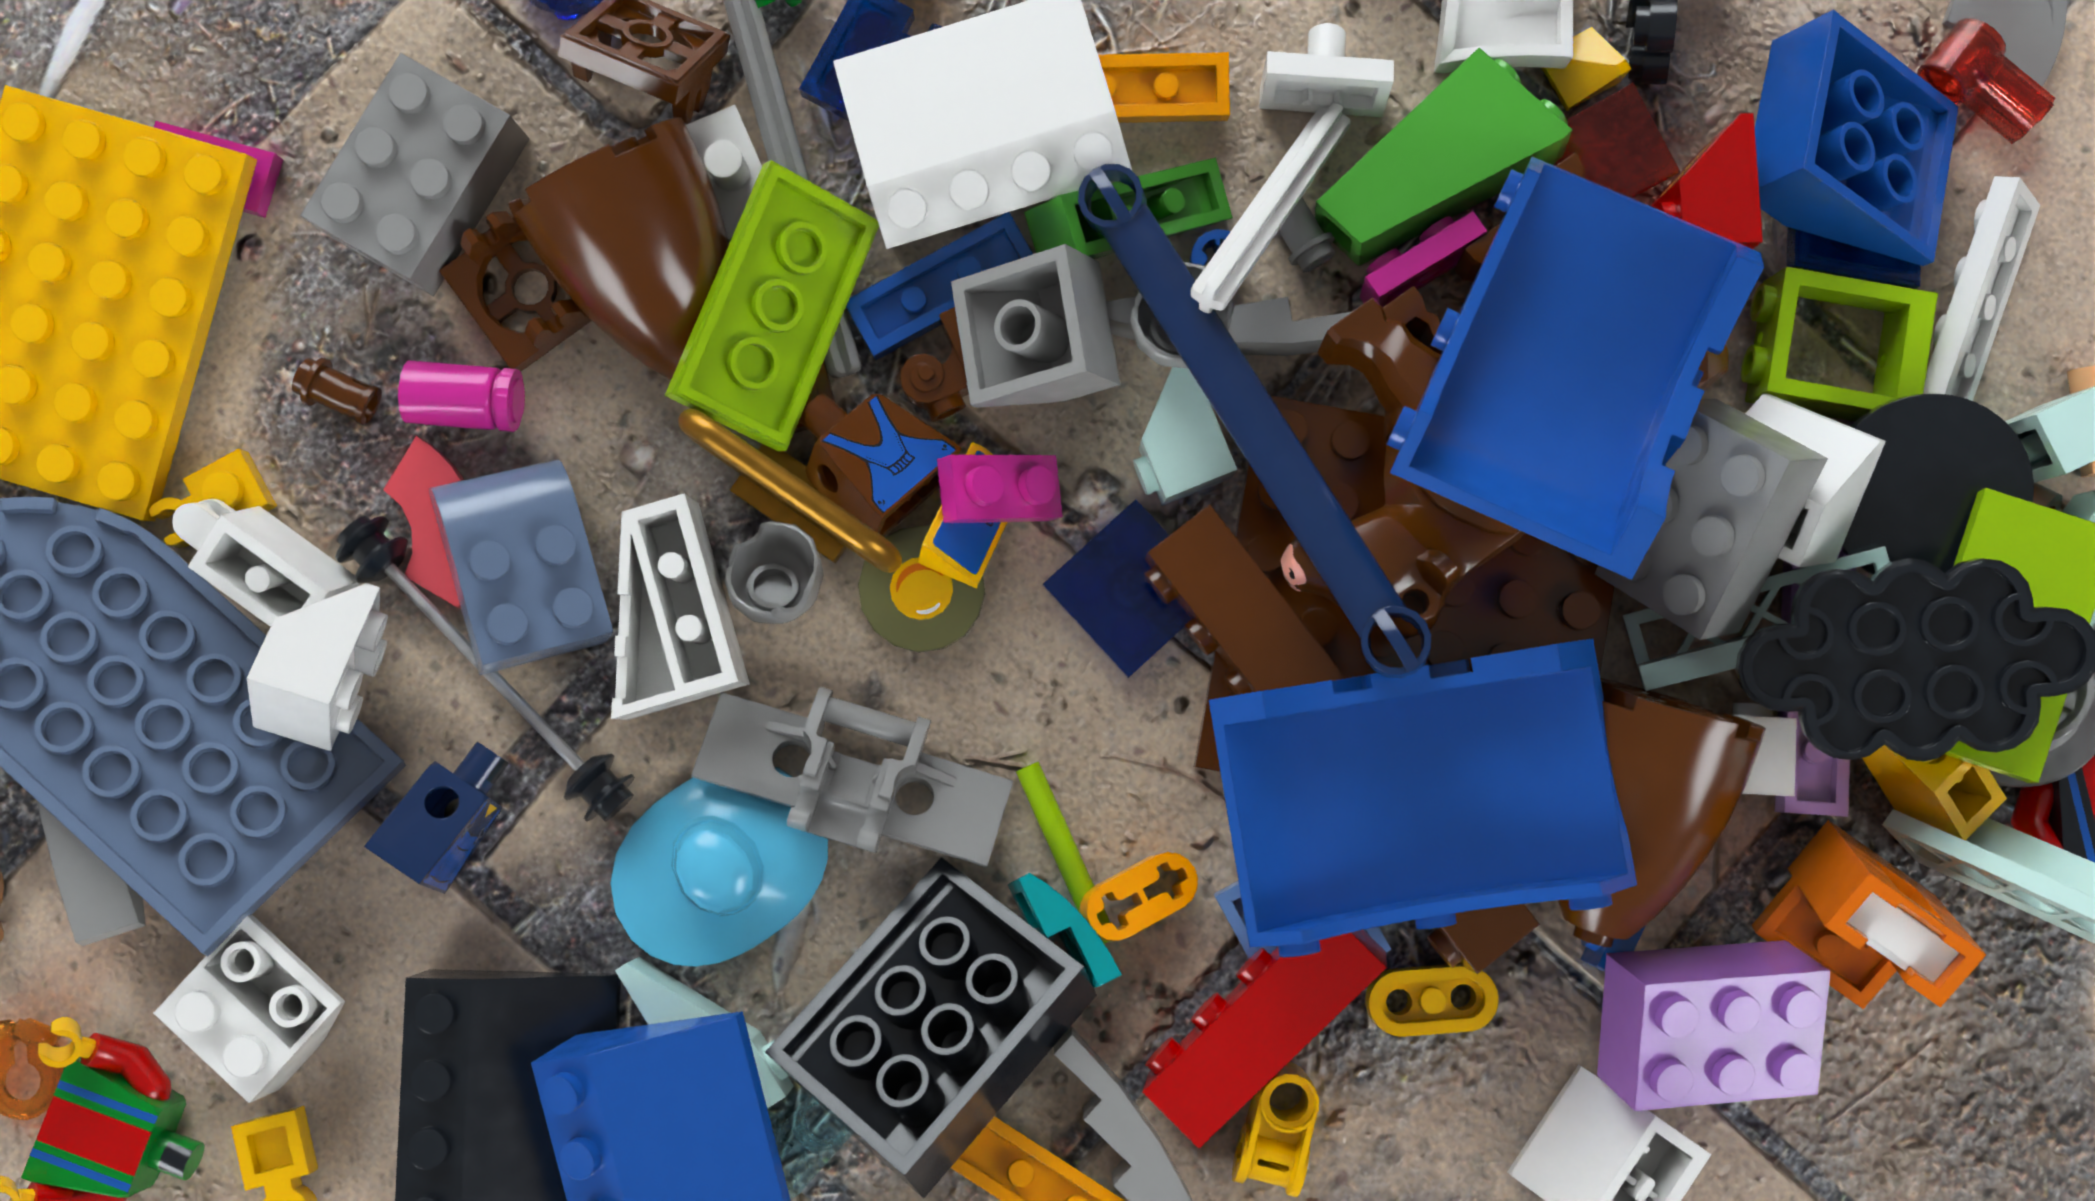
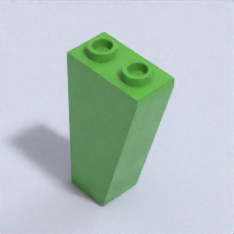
M1478 48L1316 201L1315 219L1324 233H1332L1335 239L1333 243L1356 265L1361 266L1422 234L1439 220L1449 216L1452 218L1500 193L1511 169L1524 174L1531 157L1554 165L1563 157L1573 129L1568 126L1565 115L1554 103L1546 99H1537L1521 84L1519 75L1511 65L1502 59L1493 60L1481 48Z

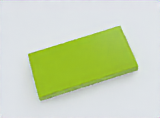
M773 160L764 163L664 396L691 409L699 410L713 420L778 452L787 451L879 228L878 220Z
M1989 488L1978 491L1953 567L1960 562L1976 558L2001 560L2016 568L2027 580L2032 593L2034 607L2043 606L2068 609L2085 618L2090 624L2095 609V523ZM2067 693L2058 696L2041 697L2039 723L2030 738L2016 748L1995 753L1976 750L1958 741L1945 755L2029 784L2039 783Z

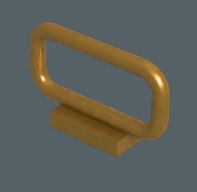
M689 408L680 414L678 419L680 429L696 444L740 474L730 488V491L772 521L796 524L814 539L817 551L835 564L846 548L886 573H892L900 568L902 556L899 550L874 529L821 494L808 479L805 471L806 466L785 451L778 452L764 444H761L757 450L699 410Z

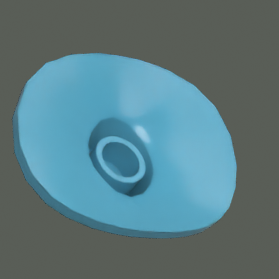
M775 767L781 775L793 777L781 768ZM691 778L655 802L632 825L619 847L610 882L615 913L630 939L652 957L673 965L694 967L729 960L749 951L770 938L793 920L810 902L824 875L828 860V839L788 827L787 818L791 807Z

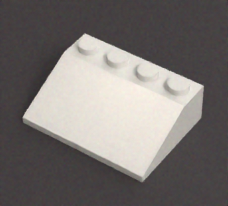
M1028 0L833 61L864 178L886 249L1050 200L1062 194L1079 191L1084 177L1093 169L1104 164H1120L1132 170L1116 111L1081 0Z

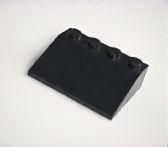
M941 857L765 1053L879 1160L924 1199L1088 1007L1097 994L1083 965Z
M429 969L406 977L395 1201H567L531 1062L577 1034L619 1029L621 980L617 974Z

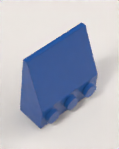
M1834 9L1773 40L1755 124L1761 210L1786 227L1921 266L1933 263L1959 106Z
M743 1011L577 1034L531 1062L567 1201H791Z

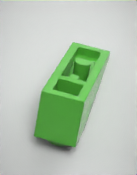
M1216 157L1138 176L1147 199V206L1168 238L1233 218ZM1112 182L1128 211H1130L1136 200L1135 192L1124 183ZM1098 188L1091 198L1093 215L1102 220H1116L1114 212ZM1079 191L1059 195L1024 212L1036 253L1067 244L1093 259L1115 254L1105 237L1096 233L1087 224L1078 203Z

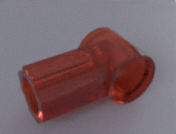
M1975 18L1959 20L1919 67L1917 75L1955 104L1963 103L2013 144L2023 138L2044 118L2054 106L2053 102L2056 98L2004 56L2006 43L1995 28Z

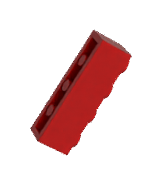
M1364 930L1319 940L1321 951L1304 956L1280 957L1278 947L1271 954L1264 948L1259 949L1237 972L1236 976L1242 982L1225 999L1218 992L1213 994L1192 1016L1190 1021L1196 1027L1180 1043L1173 1037H1170L1150 1056L1145 1063L1150 1072L1148 1073L1142 1093L1198 1149L1202 1147L1387 968L1386 951Z

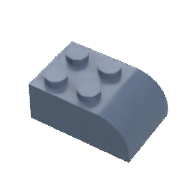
M559 459L429 488L431 502L479 675L593 647L608 641L613 633L612 624L577 500L568 474Z

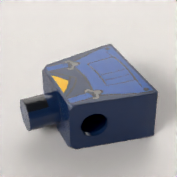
M479 742L474 744L454 773L434 761L364 847L418 884L445 894L501 812L502 806L486 796V794L509 763ZM459 798L457 810L446 818L448 805L453 800Z

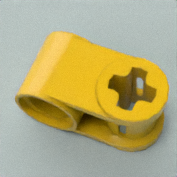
M1289 1062L1251 1098L1246 1122L1242 1126L1236 1145L1232 1166V1181L1243 1184L1249 1178L1284 1187L1286 1195L1299 1196L1306 1177L1310 1142L1319 1112V1097L1316 1089L1300 1066ZM1284 1083H1295L1301 1086L1302 1097L1293 1108L1278 1110L1270 1105V1096L1277 1086Z

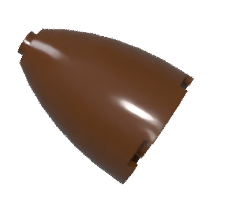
M681 117L651 125L644 130L647 136L639 140L636 137H631L612 146L607 144L527 187L525 191L529 197L528 199L521 200L519 197L507 204L536 254L562 289L585 315L616 344L644 365L669 380L673 377L729 245L720 206L706 167Z
M1600 678L1604 696L1603 711L1608 753L1619 805L1629 835L1637 885L1612 893L1613 904L1603 908L1574 911L1570 910L1568 899L1558 900L1564 920L1575 925L1573 931L1575 937L1598 946L1612 947L1615 938L1629 939L1658 916L1687 885L1708 857L1728 824L1745 789L1766 728L1735 715L1723 713V716L1715 714L1710 709L1688 703L1683 699L1651 690L1645 691L1644 688Z

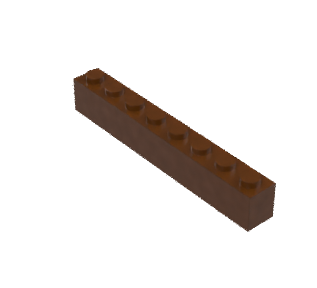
M1210 504L1147 552L1144 559L1151 568L1144 573L1145 578L1166 604L1176 599L1186 611L1191 620L1185 623L1184 627L1198 647L1207 656L1216 650L1231 669L1224 676V679L1236 695L1346 679L1341 670ZM1525 904L1455 913L1457 924L1433 928L1434 931L1427 936V939L1451 968L1461 963L1463 967L1478 974L1540 924Z

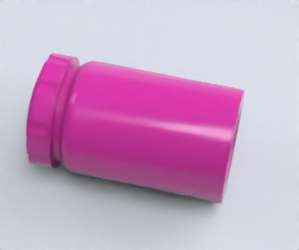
M408 360L403 366L398 386L400 415L405 423L484 430L498 428L500 431L515 432L520 426L525 406V388L522 373L520 370L512 368L500 370L496 367Z

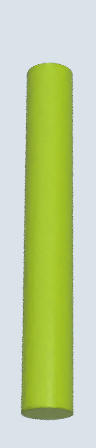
M1038 761L1015 772L1076 909L1079 911L1080 902L1085 893L1094 884ZM1105 909L1097 913L1100 923H1111Z

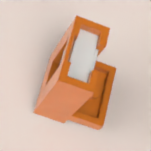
M1827 820L1787 868L1792 877L1751 925L1755 933L1764 940H1786L1830 970L1829 986L1862 1009L1867 1006L1896 971L1907 985L1941 1008L1986 956V953L1935 894L1829 820Z

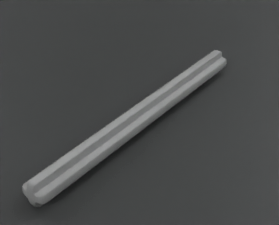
M723 0L768 161L773 160L809 181L761 7H757L755 0ZM846 308L824 359L827 371L832 378L850 376L859 372L862 366Z

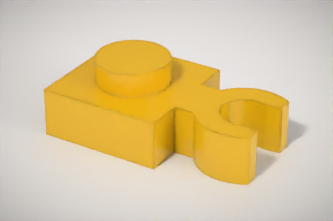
M238 448L183 478L191 494L190 496L182 500L173 497L160 499L148 511L151 517L164 520L173 515L181 505L198 503L207 499L221 500L235 511L260 506L268 512L277 507V504L249 452ZM176 532L164 538L167 546L175 548L190 546Z
M304 1105L242 1121L231 1126L245 1191L264 1186L266 1198L263 1201H317L313 1191L303 1185L301 1176L308 1175L318 1169Z

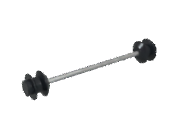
M362 516L350 523L337 538V542L341 546L336 552V560L339 563L355 560L360 565L355 575V580L358 583L376 582L389 576L477 668L471 643L398 568L405 558L408 540L405 537L389 540L384 535L389 525V520L385 516H379L372 520L367 516ZM498 671L483 674L575 771L567 781L564 799L568 801L582 797L589 804L584 816L585 821H590L599 815L606 822L628 804L634 796L628 787L635 777L633 774L617 778L612 773L610 768L615 758L612 753L596 755L584 762Z

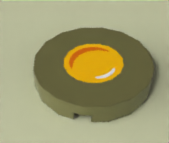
M926 525L902 528L887 536L886 539L901 553L902 564L900 568L892 573H886L865 560L858 583L861 610L873 630L892 645L918 653L945 649L965 637L980 615L986 594L983 576L976 589L918 563L922 543L930 526Z

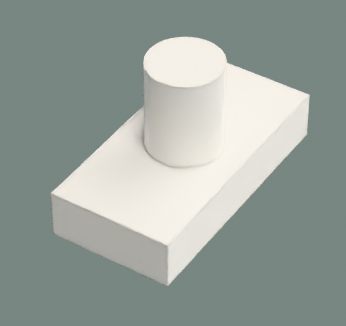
M1332 23L1316 25L1308 33V54L1267 52L1260 85L1259 109L1315 113L1320 106L1329 108L1335 102L1344 106V115L1383 117L1394 82V60L1345 57V30L1341 26Z
M736 105L686 125L706 167L720 206L729 243L762 168Z

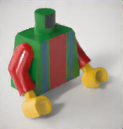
M60 1017L52 1021L51 1032L58 1036L68 1037L72 1041L68 1045L59 1048L53 1047L48 1043L38 1044V1056L41 1061L49 1067H64V1070L21 1176L22 1179L31 1183L27 1189H18L12 1179L0 1175V1192L8 1194L10 1196L9 1201H125L127 1198L153 1186L160 1172L181 1180H188L196 1171L203 1157L205 1145L203 1142L176 1133L186 1107V1099L183 1095L171 1089L170 1078L149 1049L140 1044L100 1033H93L89 1038L84 1037L78 1022L70 1017Z

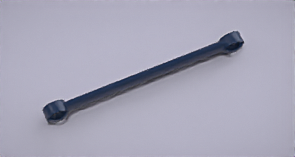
M1104 164L1093 169L1084 177L1078 192V203L1087 224L1096 233L1103 235L1345 613L1361 639V649L1366 662L1375 672L1388 678H1404L1415 674L1425 664L1431 650V633L1426 621L1416 611L1406 607L1216 311L1213 309L1209 314L1202 312L1199 309V302L1191 297V287L1196 280L1148 208L1147 199L1138 176L1130 168L1120 164ZM1111 182L1124 183L1135 192L1136 200L1130 211H1128ZM1098 188L1114 212L1116 220H1102L1093 215L1091 198ZM1391 617L1402 618V620L1411 623L1418 630L1422 651L1417 659ZM1377 625L1380 627L1404 667H1388L1381 664L1374 657L1370 638L1374 627Z

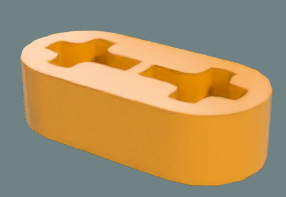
M1165 852L1149 856L1093 886L1085 893L1080 902L1079 912L1096 931L1101 940L1119 941L1129 938L1182 909L1192 901L1198 885L1195 867L1187 858L1178 853ZM1158 866L1164 872L1175 870L1178 874L1179 880L1172 885V891L1175 895L1173 898L1167 892L1147 897L1143 888L1153 884L1160 878L1157 870ZM1104 895L1109 901L1123 900L1130 896L1134 905L1117 915L1120 923L1118 928L1112 922L1100 923L1097 913L1104 909V902L1102 900Z

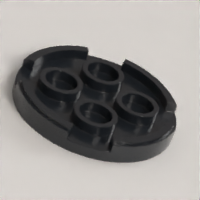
M1947 394L1904 396L1873 408L1850 426L1886 442L1841 549L1847 556L1885 546L1890 562L1900 559L1925 560L1945 573L1954 565L1978 491L1989 488L2033 503V472L2022 442L2001 417L1974 401ZM1873 563L1859 566L1867 573L1875 574Z

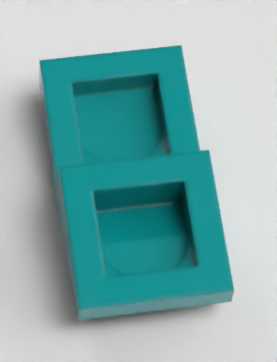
M1031 873L1008 884L1024 921L1046 938L1059 933L1068 954L1084 966L1093 988L1100 987L1122 975L1111 953L1096 931L1082 914L1051 886Z

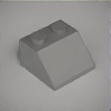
M1063 244L951 281L971 406L981 408L1064 402L1120 385L1102 274L1098 261L1067 244Z

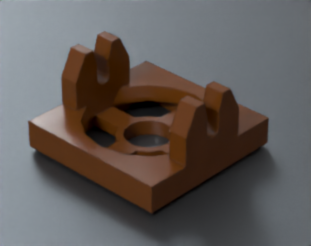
M603 0L560 36L558 56L571 61L574 77L589 82L592 79L593 71L671 103L673 118L681 117L684 123L688 124L691 121L693 111L699 113L703 108L710 87L713 67L727 54L730 35L725 31L650 0ZM647 34L656 37L662 42L647 43L634 38L632 35ZM612 36L621 39L623 46L619 50L611 47ZM644 57H665L682 65L677 69L665 70L642 59Z
M507 211L491 212L486 216V223L490 228L484 233H479L477 229L472 228L463 232L460 245L465 252L440 269L439 272L509 368L523 371L592 320L585 315L572 299L558 300L554 303L557 295V281L545 265L534 262L525 263L512 246L513 243L518 241H528L516 219ZM496 256L508 273L505 281V293L486 305L483 298V278L489 262ZM536 271L542 273L548 281L546 296L540 302L533 305L520 303L514 291L517 279L527 272ZM518 310L528 314L537 313L540 318L534 317L528 321L525 332H519L501 324L502 321Z

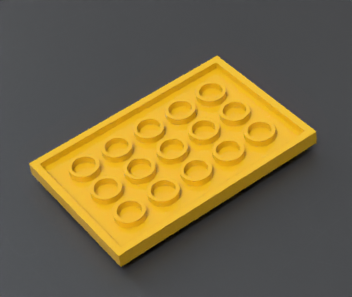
M5 85L0 101L1 480L142 521L155 522L156 518L151 517L148 510L155 502L162 499L257 159L245 153Z

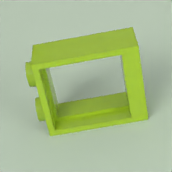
M1786 266L1763 281V284L1757 287L1752 299L1750 317L1752 321L1757 322L1754 345L1749 346L1741 367V379L1743 382L1748 383L1745 402L1754 404L1762 394H1771L1820 415L1855 422L1868 411L1890 400L1923 394L1938 293ZM1798 297L1884 312L1872 393L1786 378Z

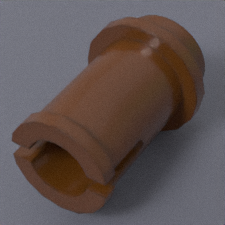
M311 358L305 359L298 367L292 381V391L300 395V400L303 404L312 406L315 403H319L354 419L361 425L368 423L373 418L382 397L381 388L375 385L371 386L333 369L332 362L326 358H320L317 361Z

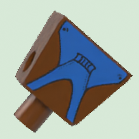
M821 393L805 407L799 420L802 425L818 438L805 470L810 482L821 494L883 537L940 488L937 459L948 455H959L961 448L955 442L882 394L870 395L850 413H847L829 396Z

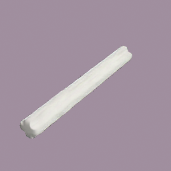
M1334 102L1329 108L1320 106L1197 278L1191 287V297L1199 302V309L1202 312L1209 314L1213 309L1222 311L1231 301L1349 129L1351 120L1343 114L1344 106Z

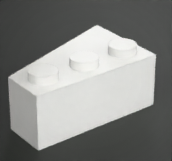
M684 493L622 511L617 593L620 595L618 636H615L614 656L617 657L615 698H612L611 719L630 720L749 685L750 682L699 503Z

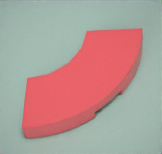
M416 436L383 489L402 507L411 526L412 555L405 575L409 580L461 609L431 502L429 488L462 481L464 478L451 461L437 448Z

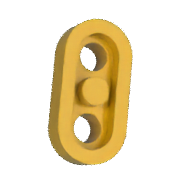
M1458 963L1453 968L1445 964L1388 969L1383 971L1369 984L1365 994L1366 1010L1373 1023L1384 1032L1398 1037L1470 1032L1481 1029L1492 1020L1499 1002L1496 985L1490 976L1484 971L1476 974L1463 967L1461 963ZM1466 984L1471 991V998L1465 1006L1455 1007L1451 1002V992L1456 986ZM1396 989L1404 990L1407 994L1405 1008L1399 1012L1389 1011L1386 1004L1388 995Z

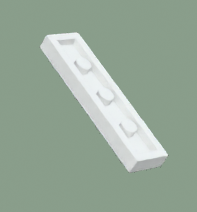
M1994 176L1987 199L1982 200L1976 209L1974 216L1975 233L1967 256L1960 259L1955 269V291L1947 314L1939 318L1935 327V349L1926 372L1923 394H1947L1963 397L1971 401L1974 399L2040 208V204L2020 177Z

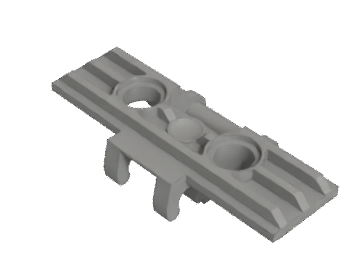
M824 687L818 689L808 718L721 692L691 774L692 778L791 807L787 818V826L873 853H877L882 836H886L984 867L988 866L1013 785L1012 780L922 753L931 720L918 717L917 721L913 722L834 698L833 690ZM825 722L907 746L904 759L899 761L892 758H884L882 765H876L836 752L834 742L822 737ZM789 745L800 746L810 755L805 763L803 774L797 777L783 776L773 765L778 751ZM910 782H918L927 786L933 795L931 807L926 812L918 815H911L902 811L897 805L895 797L903 785Z

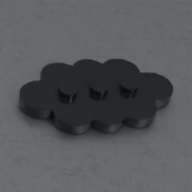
M1976 558L1960 562L1944 573L1938 567L1925 560L1900 559L1887 563L1870 579L1856 571L1830 569L1815 573L1801 584L1793 597L1791 623L1764 627L1749 636L1737 654L1735 670L1740 687L1751 700L1769 710L1798 711V718L1804 736L1813 747L1833 758L1855 760L1870 756L1885 745L1889 750L1908 760L1924 762L1941 757L1951 750L1958 741L1976 750L1997 753L2014 749L2030 738L2039 723L2041 697L2058 696L2074 692L2087 683L2094 674L2095 630L2085 618L2068 609L2043 606L2034 607L2032 593L2027 580L2016 568L2001 560Z

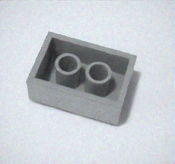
M400 53L300 216L327 236L434 297L444 280L439 270L459 256L463 249L460 245L463 232L469 228H476L530 138L506 112Z
M1701 399L1684 443L1665 465L1675 470L1668 496L1666 518L1633 579H1628L1599 565L1595 575L1699 640L1739 633L1828 458L1718 399Z

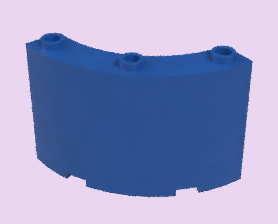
M1531 157L1524 174L1511 169L1494 205V208L1505 212V215L1459 313L1447 308L1430 346L1442 350V353L1417 409L1413 410L1406 406L1403 407L1386 445L1399 450L1390 473L1632 580L1666 518L1668 496L1675 470L1665 465L1684 443L1704 394V390L1697 388L1704 373L1699 370V367L1707 351L1716 355L1722 353L1764 269L1762 255L1760 252L1535 157Z
M1586 639L1471 658L1473 672H1470L1469 661L1465 659L1424 665L1415 674L1404 678H1388L1379 673L1359 677L1210 699L1209 706L1249 947L1278 946L1280 957L1304 956L1320 952L1319 940L1410 920H1415L1416 929L1441 928L1457 924L1455 913L1567 899L1569 900L1570 910L1603 908L1613 904L1612 893L1636 886L1637 880L1629 835L1619 805L1608 753L1603 711L1604 696L1594 640Z

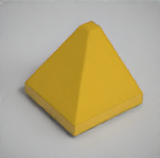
M1593 27L1573 36V58L1565 69L1541 67L1566 111L1620 83L1631 70L1627 60Z

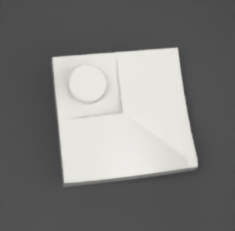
M1442 0L1434 73L1453 72L1478 48H1481L1493 60L1502 59L1512 67L1565 69L1573 58V0Z

